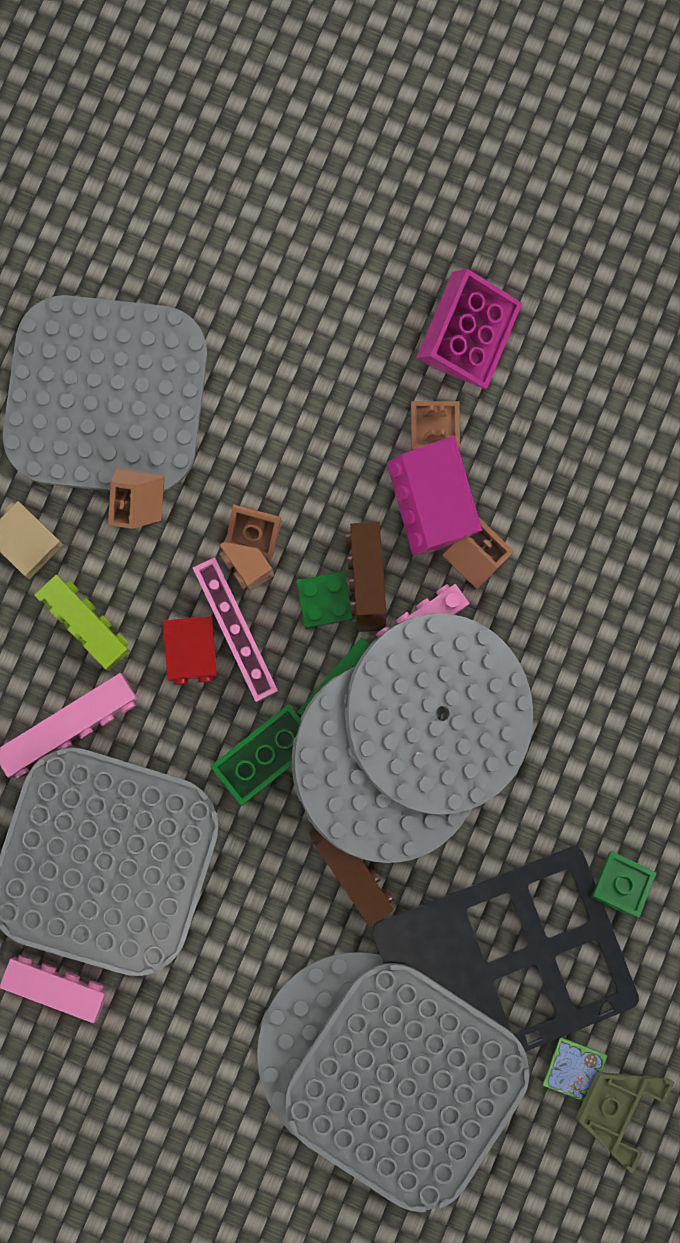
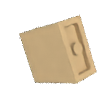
M17 501L15 504H10L4 510V516L0 519V552L24 576L31 579L64 544Z

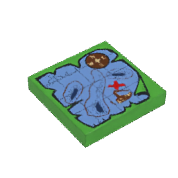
M558 1038L542 1085L584 1101L596 1072H602L607 1055L566 1038Z

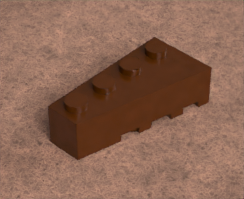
M380 522L350 524V532L346 533V546L351 547L352 555H347L348 570H353V578H349L350 593L354 592L355 601H350L351 616L356 615L357 632L380 631L386 627L387 616Z
M317 830L309 834L314 845L369 927L394 911L391 905L394 899L387 888L381 890L377 884L381 879L373 868L367 869L364 864L367 860L347 854L336 848Z

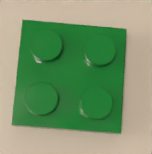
M344 572L296 580L305 629L353 620Z
M611 851L608 853L591 898L638 919L657 872Z

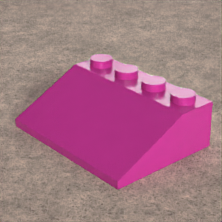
M469 269L452 272L416 358L434 369L482 389H487L522 302Z
M455 436L401 454L386 462L412 555L435 552L482 531Z

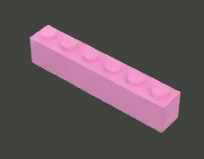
M214 557L193 567L255 702L259 703L278 694L276 685L216 558Z
M119 673L0 747V766L8 778L16 777V779H19L28 774V768L36 764L40 759L57 750L70 748L72 746L71 741L78 737L80 739L86 738L93 733L92 728L98 724L105 726L115 719L113 715L119 711L125 713L136 706L134 702L139 699L125 676Z

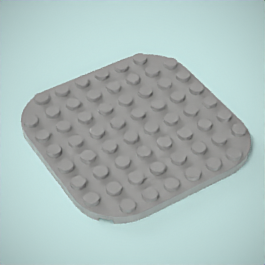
M68 295L50 297L34 305L19 324L3 428V444L6 455L12 465L28 479L47 485L110 491V484L115 470L123 469L164 475V492L172 489L173 486L187 476L193 466L196 455L208 355L206 341L198 324L183 311L161 305Z
M66 748L43 757L32 767L24 781L0 854V929L9 938L20 944L125 975H148L170 964L179 954L186 940L218 836L217 814L209 797L199 787L186 780L85 749Z
M397 963L381 964L368 969L352 983L295 1070L286 1091V1113L293 1132L307 1147L399 1207L410 1211L426 1212V1210L447 1206L464 1191L526 1093L529 1083L528 1060L524 1048L511 1031L430 977L408 965Z

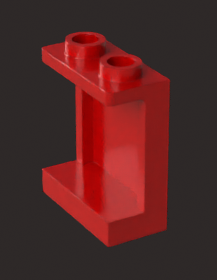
M213 617L163 620L167 680L173 681L174 685L188 684L189 679H198V683L213 682V677H218Z

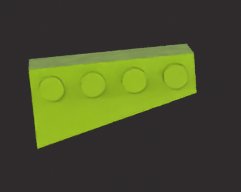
M55 575L34 595L39 601L45 603L49 607V611L61 623L66 625L67 630L78 641L80 640L83 643L82 645L106 670L110 671L130 652L126 647L129 642L120 633L115 635L110 630L113 625L103 615L99 618L93 612L96 607L87 598L82 600L76 594L79 589L70 580L65 582L58 575Z

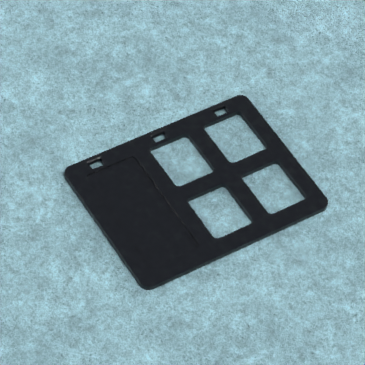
M578 847L566 848L376 923L372 929L383 964H404L419 970L509 1031L511 1029L496 992L494 981L535 964L538 967L555 1016L553 1019L518 1033H513L525 1052L632 1009L639 1002V995L603 903L591 898L596 884L584 853ZM569 869L575 880L589 920L585 924L555 936L547 937L528 886L533 882ZM508 893L512 899L528 944L525 948L486 962L469 921L467 909ZM597 940L615 984L616 992L576 1009L573 1007L558 968L556 956L590 941ZM609 1001L613 1009L599 1014L597 1006ZM538 1030L542 1038L527 1043L525 1035Z

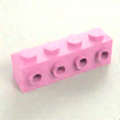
M446 584L436 592L437 597L431 601L426 598L416 606L417 611L411 615L406 612L396 622L400 623L404 620L427 614L457 615L467 608L470 603L456 584L451 587ZM386 626L380 630L376 636L379 638L389 627Z

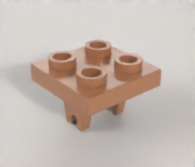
M411 401V451L451 436H455L460 450V401Z

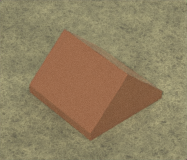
M233 504L226 542L258 548L263 556L272 558L282 526L281 517Z

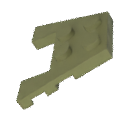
M596 1072L576 1119L629 1172L634 1173L643 1152L622 1142V1137L642 1094L644 1093L665 1103L675 1082L668 1078Z

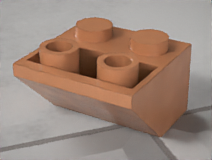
M116 469L110 484L108 525L133 529L161 521L165 476Z
M480 518L482 531L453 543L443 554V557L476 590L514 552Z
M227 542L220 544L222 552L219 554L228 569L232 567L235 569L236 572L233 575L242 589L247 587L251 592L274 576L273 569L258 548Z

